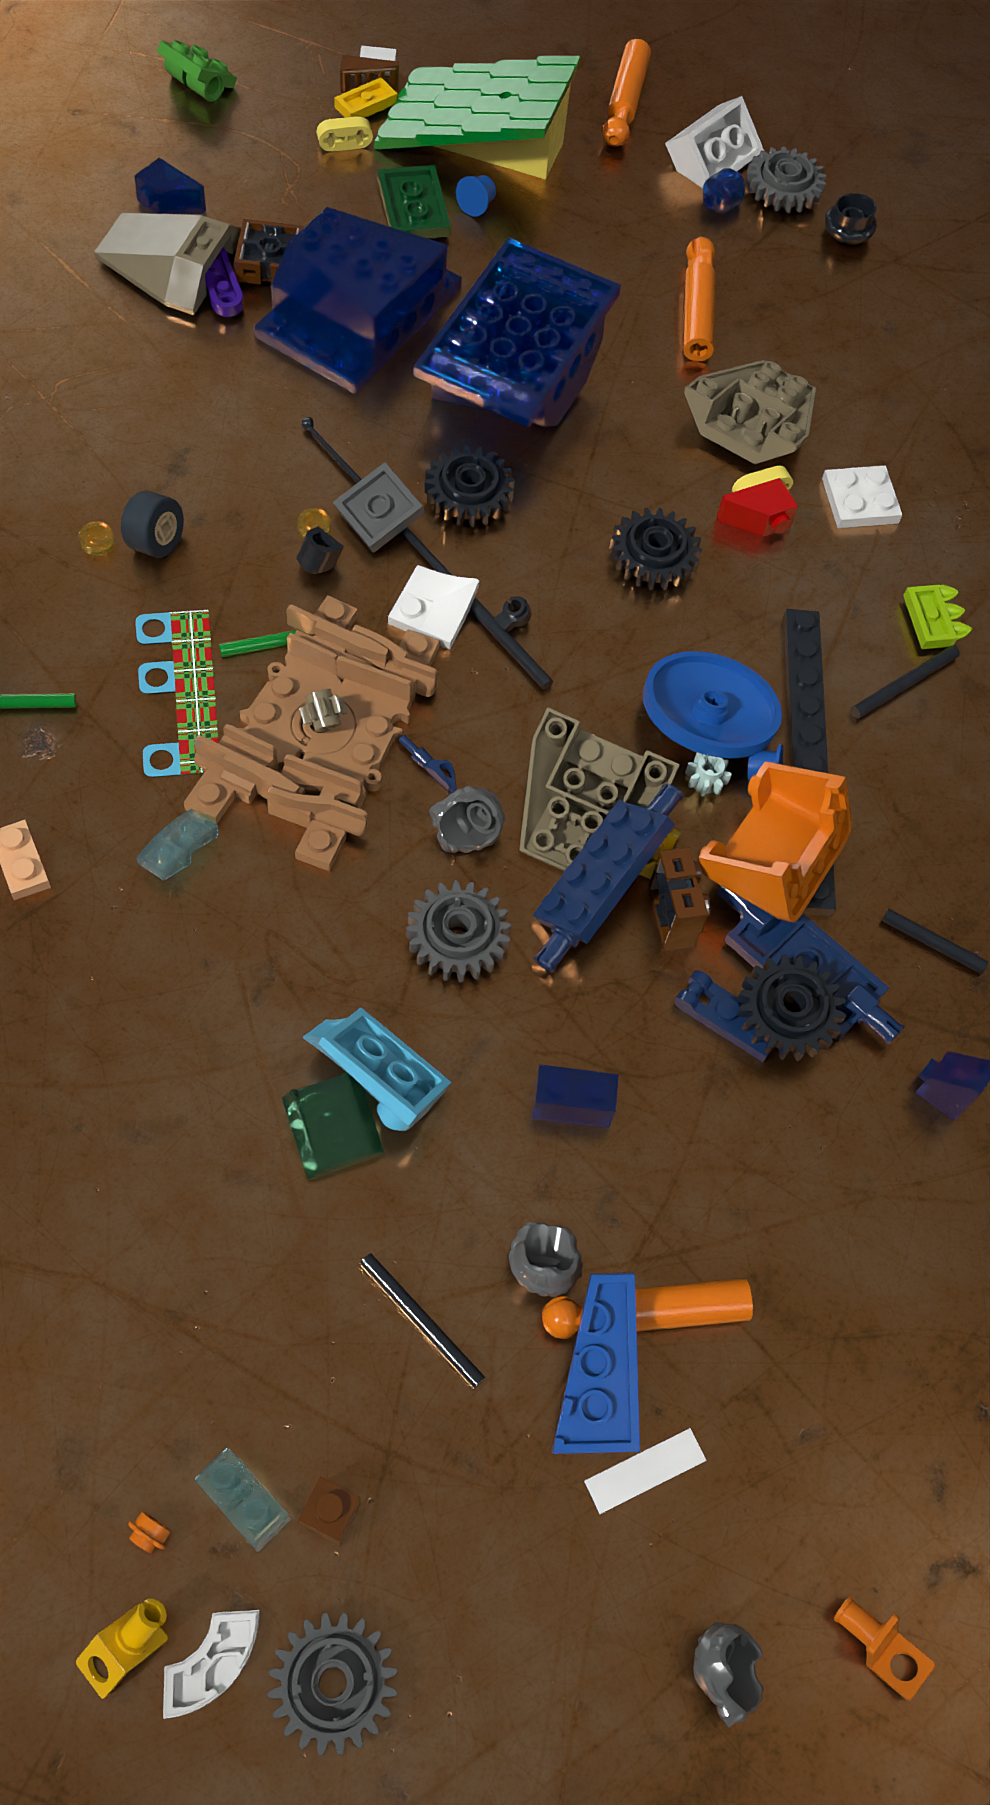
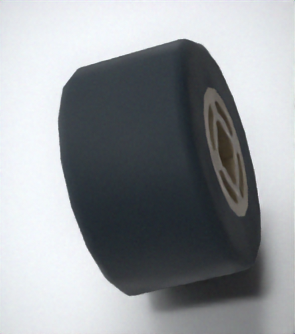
M148 490L137 492L130 498L121 518V534L126 545L130 549L157 558L169 555L176 548L184 528V515L177 500Z

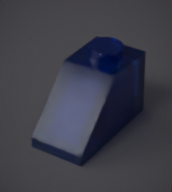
M156 159L134 175L138 201L158 214H203L206 211L204 186L163 159Z
M949 1051L939 1062L932 1058L918 1076L924 1082L916 1093L955 1121L989 1083L990 1060Z

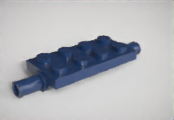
M664 783L648 807H639L619 800L608 812L607 817L587 840L583 849L566 868L564 874L549 894L544 897L542 903L533 914L540 924L551 928L553 933L539 953L533 958L538 965L553 973L571 946L576 947L580 941L588 944L675 826L668 816L683 798L682 793L676 787L670 784L668 786V784Z
M720 887L716 895L721 897L741 915L739 918L741 921L727 934L724 941L753 967L757 965L763 968L767 958H771L778 965L781 956L786 955L789 963L793 965L798 956H802L803 967L808 968L815 961L817 962V975H821L826 971L831 973L826 981L827 985L839 984L841 986L834 997L845 999V1004L838 1011L845 1013L846 1018L841 1024H838L842 1030L837 1038H834L836 1041H839L857 1022L859 1024L864 1022L887 1045L904 1029L905 1026L898 1023L878 1005L880 1003L879 999L887 992L889 987L805 914L802 913L800 918L794 923L779 920L725 887Z

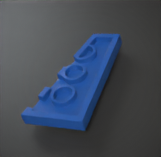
M634 1272L590 1274L553 1443V1454L640 1452Z

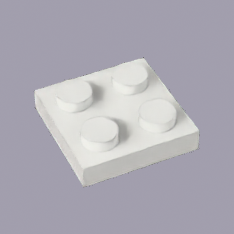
M886 465L825 470L822 480L837 528L898 524L900 522L902 512Z

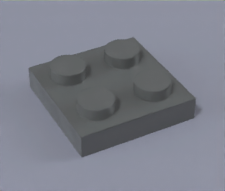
M386 462L333 502L338 512L373 553L426 513L422 504Z

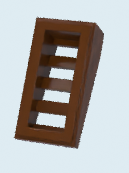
M343 55L340 68L341 93L348 92L378 79L373 78V73H378V78L381 77L391 88L397 91L399 89V61ZM385 72H390V80L385 79ZM362 73H367V77L362 76Z

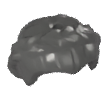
M470 785L463 789H457L445 800L437 802L429 810L433 825L438 830L437 839L445 852L456 853L460 851L469 853L493 845L502 831L505 821L503 807L497 796L489 790L474 788Z
M527 1222L518 1230L517 1237L511 1242L509 1262L511 1271L519 1284L525 1286L529 1292L537 1293L540 1296L549 1295L557 1297L569 1292L577 1280L582 1277L581 1269L583 1268L582 1256L577 1249V1239L572 1234V1231L563 1226L553 1225L549 1227L546 1223Z
M716 1622L698 1638L693 1672L700 1688L717 1705L719 1717L730 1728L736 1722L745 1721L747 1715L759 1708V1704L763 1700L764 1687L757 1679L755 1672V1663L762 1657V1649L755 1639L739 1625Z

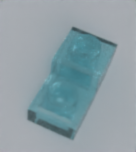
M190 809L168 824L144 847L137 856V863L162 880H166L191 864L192 852L217 838L218 825Z
M229 1447L194 1478L196 1483L257 1552L291 1520L288 1513L267 1492Z

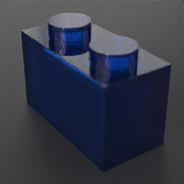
M539 1064L534 1085L531 1118L609 1128L616 1113L619 1074Z

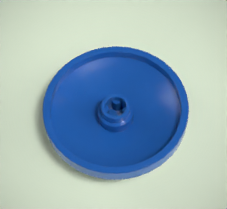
M686 651L666 656L651 668L643 688L644 707L653 723L676 743L708 756L741 758L754 755L770 745L782 720V709L779 699L772 687L759 674L738 661L714 653Z

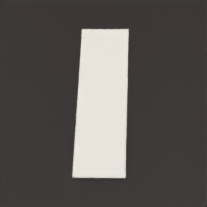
M691 1428L584 1482L599 1514L707 1460Z

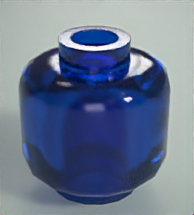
M723 168L706 179L702 190L705 205L718 213L724 214L741 203L745 196V181L742 175L731 168Z

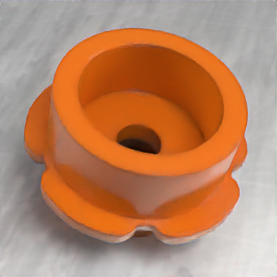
M144 1511L139 1514L135 1522L129 1521L128 1526L134 1530L129 1539L141 1549L151 1554L155 1547L161 1550L166 1548L164 1542L170 1535L171 1530Z

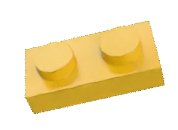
M380 77L334 97L335 108L345 118L357 116L365 118L395 105L398 93Z

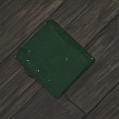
M347 1072L300 1089H292L282 1097L287 1113V1121L294 1135L307 1179L312 1180L382 1156L385 1153L364 1088Z

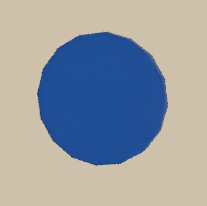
M484 175L477 178L475 176H467L457 184V202L460 208L470 216L483 214L487 210L489 203L496 196L494 182Z
M783 744L778 745L777 751L762 750L749 756L748 781H750L753 775L757 774L764 762L783 765Z

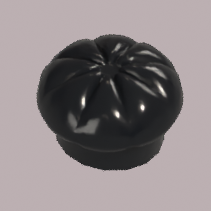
M849 193L841 196L836 204L826 213L825 227L828 233L837 242L848 245H858L868 241L877 228L875 218L876 203L867 195L860 193Z

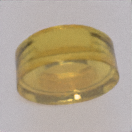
M309 508L299 514L297 527L298 533L303 539L307 531L317 526L330 534L331 520L324 510Z
M90 522L84 525L79 532L81 548L89 555L101 556L110 552L114 547L113 530L106 523Z

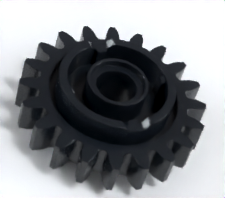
M468 446L464 447L463 453H459L453 447L451 449V457L441 452L439 461L432 460L430 469L426 470L424 493L427 494V503L434 504V513L445 511L444 520L446 521L455 516L457 517V525H461L464 519L469 520L471 527L475 526L476 519H480L483 524L487 525L489 515L494 519H500V511L507 512L509 502H513L515 479L511 478L512 469L504 468V459L494 461V452L483 456L482 447H478L475 453H471Z
M645 508L643 516H640L636 511H632L631 519L622 517L620 526L615 525L609 546L612 549L610 559L617 560L616 570L626 569L624 579H629L633 576L637 577L636 586H640L643 581H647L650 590H653L655 583H660L663 590H667L668 582L671 581L672 584L678 587L682 578L690 580L692 571L696 572L702 548L699 547L701 537H694L696 528H685L686 518L675 521L674 511L667 517L663 516L662 508H658L656 515H652L648 508Z
M786 955L781 956L778 965L771 958H767L763 968L756 965L751 972V977L746 976L741 986L744 990H741L737 997V1001L743 1005L737 1011V1016L748 1018L742 1026L743 1031H756L751 1041L752 1044H756L761 1040L766 1041L764 1053L768 1054L774 1047H777L781 1060H784L790 1050L793 1052L796 1061L801 1060L805 1050L814 1058L820 1051V1047L827 1050L833 1042L832 1038H837L842 1029L838 1024L844 1021L846 1014L838 1010L842 1008L846 1001L844 998L834 997L841 986L839 984L827 985L826 981L831 973L826 971L821 975H817V962L814 961L808 968L803 967L802 956H798L793 965L789 963ZM784 1002L794 1004L799 1012L789 1011L784 1006Z

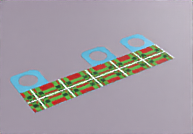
M197 610L139 615L136 618V637L140 643L172 642L173 661L144 663L139 667L138 674L139 688L143 693L175 692L179 740L178 743L146 746L143 749L144 773L150 777L204 773L206 770L198 767L194 762L196 755L194 740L197 735H201L219 743L209 611ZM151 619L160 620L165 625V631L158 637H148L142 630L144 623ZM160 668L167 672L168 680L162 686L153 687L145 681L146 673L151 669ZM158 750H166L172 754L173 763L167 769H155L150 764L151 755Z

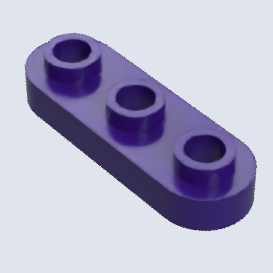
M223 247L205 274L206 290L213 310L221 316L232 317L239 314L243 309V294L226 250Z

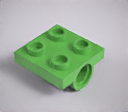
M174 40L173 44L160 41L157 53L165 58L164 67L166 72L207 101L217 100L221 96L224 87L234 89L238 77L228 71L229 66L215 58L210 59L207 50L194 44L190 48L178 40Z

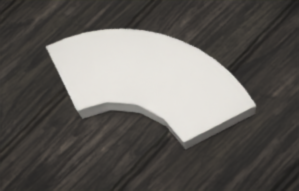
M260 1610L212 1613L209 1633L199 1649L183 1662L168 1665L164 1668L163 1719L179 1717L197 1711L213 1702L233 1684L252 1653L259 1628Z

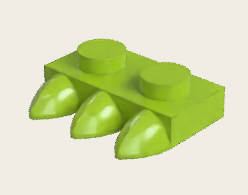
M946 585L907 587L903 597L921 649L950 647L957 640L964 638L971 632L972 627L954 621L963 615L965 609L956 604L946 603L956 597L959 593L958 590Z

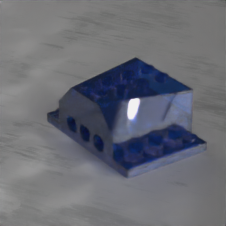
M326 207L289 241L271 284L273 309L253 327L254 337L355 394L458 291L462 285V277L446 269L448 245Z
M508 237L413 367L414 376L431 384L433 399L492 411L527 427H530L532 422L543 427L557 426L587 382L603 340L605 315L620 295L621 285Z

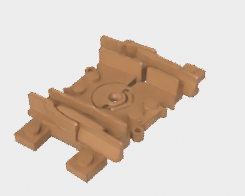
M327 595L315 614L292 604L286 609L287 624L298 630L295 634L290 633L287 636L288 653L285 656V667L279 662L271 663L267 668L269 681L265 684L248 709L240 710L241 721L246 722L248 725L244 728H236L233 725L226 724L223 728L224 736L219 743L197 735L194 740L196 749L194 762L198 767L206 771L184 801L185 810L217 825L235 797L250 804L259 794L267 799L268 814L307 828L295 851V859L330 872L346 839V832L361 836L368 828V813L360 808L366 798V790L373 792L380 789L382 776L378 770H380L393 741L399 740L402 736V728L395 727L393 723L403 721L408 724L410 722L409 709L416 693L430 697L438 686L437 670L430 666L439 650L440 640L407 629L398 646L387 638L358 625H354L352 631H349L358 617V609ZM331 689L333 696L343 697L347 714L341 715V725L339 727L327 730L324 733H317L314 731V725H304L299 708L306 706L305 696L308 694Z

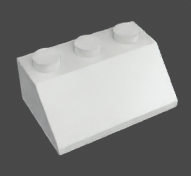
M742 96L718 105L665 143L676 170L707 192L714 189L749 163L753 156L760 155L761 150L764 151Z

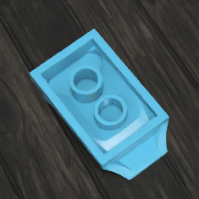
M359 1008L347 1018L337 1020L326 1019L303 1036L304 1040L333 1060L379 1102L377 1113L382 1123L392 1130L406 1131L410 1129L432 1108L452 1083L363 1008Z

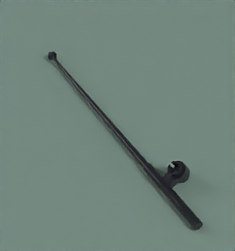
M304 417L302 419V428L309 430L356 483L360 482L362 479L314 429L313 419L311 417ZM408 527L401 531L437 572L452 575ZM519 596L509 598L511 603L509 604L506 601L503 605V611L494 617L475 597L470 607L473 615L543 690L548 689L552 685L553 680L509 633L514 627L523 626L530 620L532 613L527 600Z

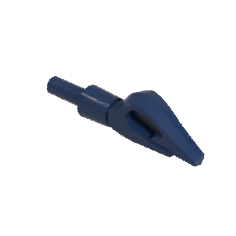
M406 735L400 737L399 742L413 754L412 759L423 769H426L445 790L451 793L457 790L455 770L450 761L435 760L423 747L418 748ZM442 770L449 771L451 778L444 776Z

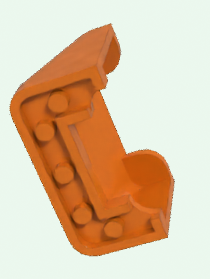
M764 762L757 774L753 775L749 781L748 793L752 797V809L726 847L720 841H710L707 846L701 849L698 862L704 876L777 919L794 923L802 915L849 838L852 817L847 781L844 776Z

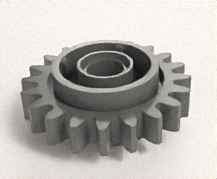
M782 146L780 151H776L775 148L771 147L769 154L761 150L759 156H753L752 163H749L746 184L750 185L749 193H756L755 200H765V207L771 204L775 206V211L785 208L787 213H790L791 208L795 207L797 211L801 212L803 205L810 209L813 202H819L826 185V174L822 173L823 166H815L816 158L810 160L807 158V152L797 154L796 148L790 152L784 146Z
M454 880L452 890H447L443 883H439L438 895H435L428 889L425 890V902L421 900L414 901L415 912L408 913V924L410 926L406 927V938L412 939L409 942V951L419 952L417 964L421 965L430 961L429 974L432 975L441 968L443 969V980L445 981L449 979L452 972H456L459 982H463L465 972L467 971L477 980L480 975V967L491 973L494 967L493 960L502 962L504 957L503 949H508L510 938L507 935L510 934L511 923L505 922L508 911L507 909L497 910L500 898L495 897L489 901L486 900L488 888L486 887L478 894L474 893L473 882H470L465 890H461L458 880ZM454 927H461L465 929L467 932L464 934H455L450 929Z
M323 1613L321 1628L318 1630L306 1619L304 1620V1630L306 1633L304 1638L301 1639L292 1632L287 1634L290 1643L293 1645L292 1651L288 1652L277 1649L275 1652L285 1665L282 1669H271L268 1673L271 1677L281 1681L280 1687L274 1688L267 1693L268 1697L273 1699L281 1698L283 1700V1705L277 1708L272 1715L274 1719L283 1718L287 1715L290 1717V1722L283 1732L285 1736L293 1734L297 1729L302 1731L299 1748L304 1749L312 1738H316L318 1741V1755L322 1756L329 1741H334L337 1753L343 1755L346 1738L350 1737L358 1748L363 1747L360 1731L366 1728L372 1734L377 1735L379 1730L373 1721L374 1715L378 1714L383 1717H390L391 1715L389 1709L382 1705L381 1700L383 1697L389 1698L397 1695L395 1689L384 1684L385 1679L397 1674L396 1668H384L382 1666V1662L390 1656L392 1650L391 1648H385L380 1651L375 1650L374 1646L377 1644L381 1633L376 1631L368 1638H365L362 1635L365 1629L364 1619H361L352 1630L348 1628L347 1613H342L336 1627L331 1625L328 1614ZM331 1668L341 1670L347 1679L345 1691L337 1698L325 1697L319 1687L322 1674Z

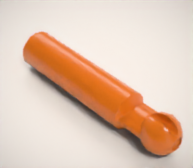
M641 39L629 41L624 48L607 110L609 120L602 128L604 141L612 147H620L628 140L630 134L628 124L633 121L651 57L650 46Z
M706 237L693 239L686 250L688 268L685 273L684 355L692 361H704L710 358L714 352L715 269L713 267V258L716 251L714 243Z
M745 1278L635 1289L637 1332L750 1321L753 1315L751 1290ZM564 1296L551 1299L542 1311V1322L545 1330L555 1338L567 1339L574 1336L579 1329L584 1305H579L573 1299Z

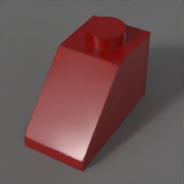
M777 478L723 495L717 519L721 523L763 537L773 533H782L791 528L798 505L782 480Z

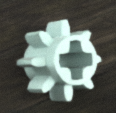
M697 752L694 763H688L685 774L691 776L688 787H694L696 791L701 793V796L713 792L719 795L723 785L729 783L732 775L730 772L725 771L729 761L719 757L702 755Z

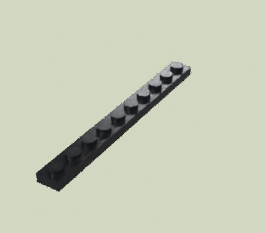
M786 609L783 622L790 766L828 773L819 611ZM834 864L803 911V914L833 916L835 913Z

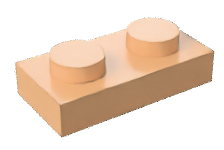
M22 820L1 827L0 865L13 899L17 900L51 888L26 821Z

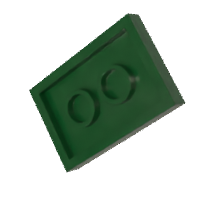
M435 165L377 169V181L392 241L451 236V224Z

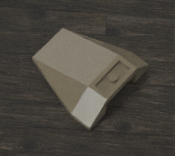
M121 213L94 254L98 260L165 306L194 315L207 295L206 272L223 247L228 253L233 254L235 252L241 228L203 215Z
M761 360L702 375L685 388L684 394L700 435L754 464L795 452L809 436L816 387L808 384V381L801 376L791 375L781 370V367L774 362Z
M547 707L532 738L519 851L565 871L619 800L639 807H648L664 783L668 784V786L669 784L671 785L680 764L646 750L644 756L636 754L581 730L580 721Z

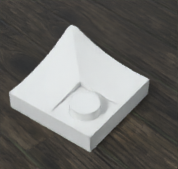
M417 565L388 616V624L404 631L409 629L440 640L439 645L450 650L479 588V580L447 575Z

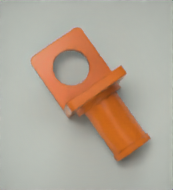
M848 1597L836 1613L834 1621L840 1623L867 1646L866 1666L903 1698L911 1701L933 1672L935 1663L898 1633L900 1618L897 1615L893 1614L888 1622L886 1621L882 1624L854 1601V1598ZM906 1654L915 1660L918 1672L912 1680L902 1681L892 1673L890 1664L896 1655Z

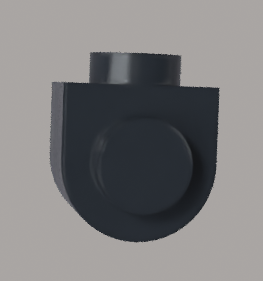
M317 526L307 531L296 558L306 572L312 574L324 573L335 567L344 546Z

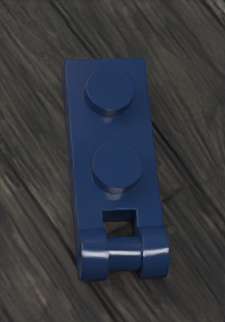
M695 970L688 979L689 986L687 989L681 990L674 999L676 1006L750 1055L764 1062L768 1054L764 1053L766 1041L761 1040L756 1044H752L751 1041L756 1031L742 1030V1026L748 1018L737 1016V1011L743 1004L737 1001L736 996L714 983L709 975ZM700 995L711 1000L707 1006L699 1001Z

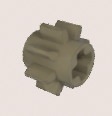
M331 689L316 691L305 696L306 706L299 708L304 725H314L315 732L331 730L341 725V715L347 714L343 697L333 696Z

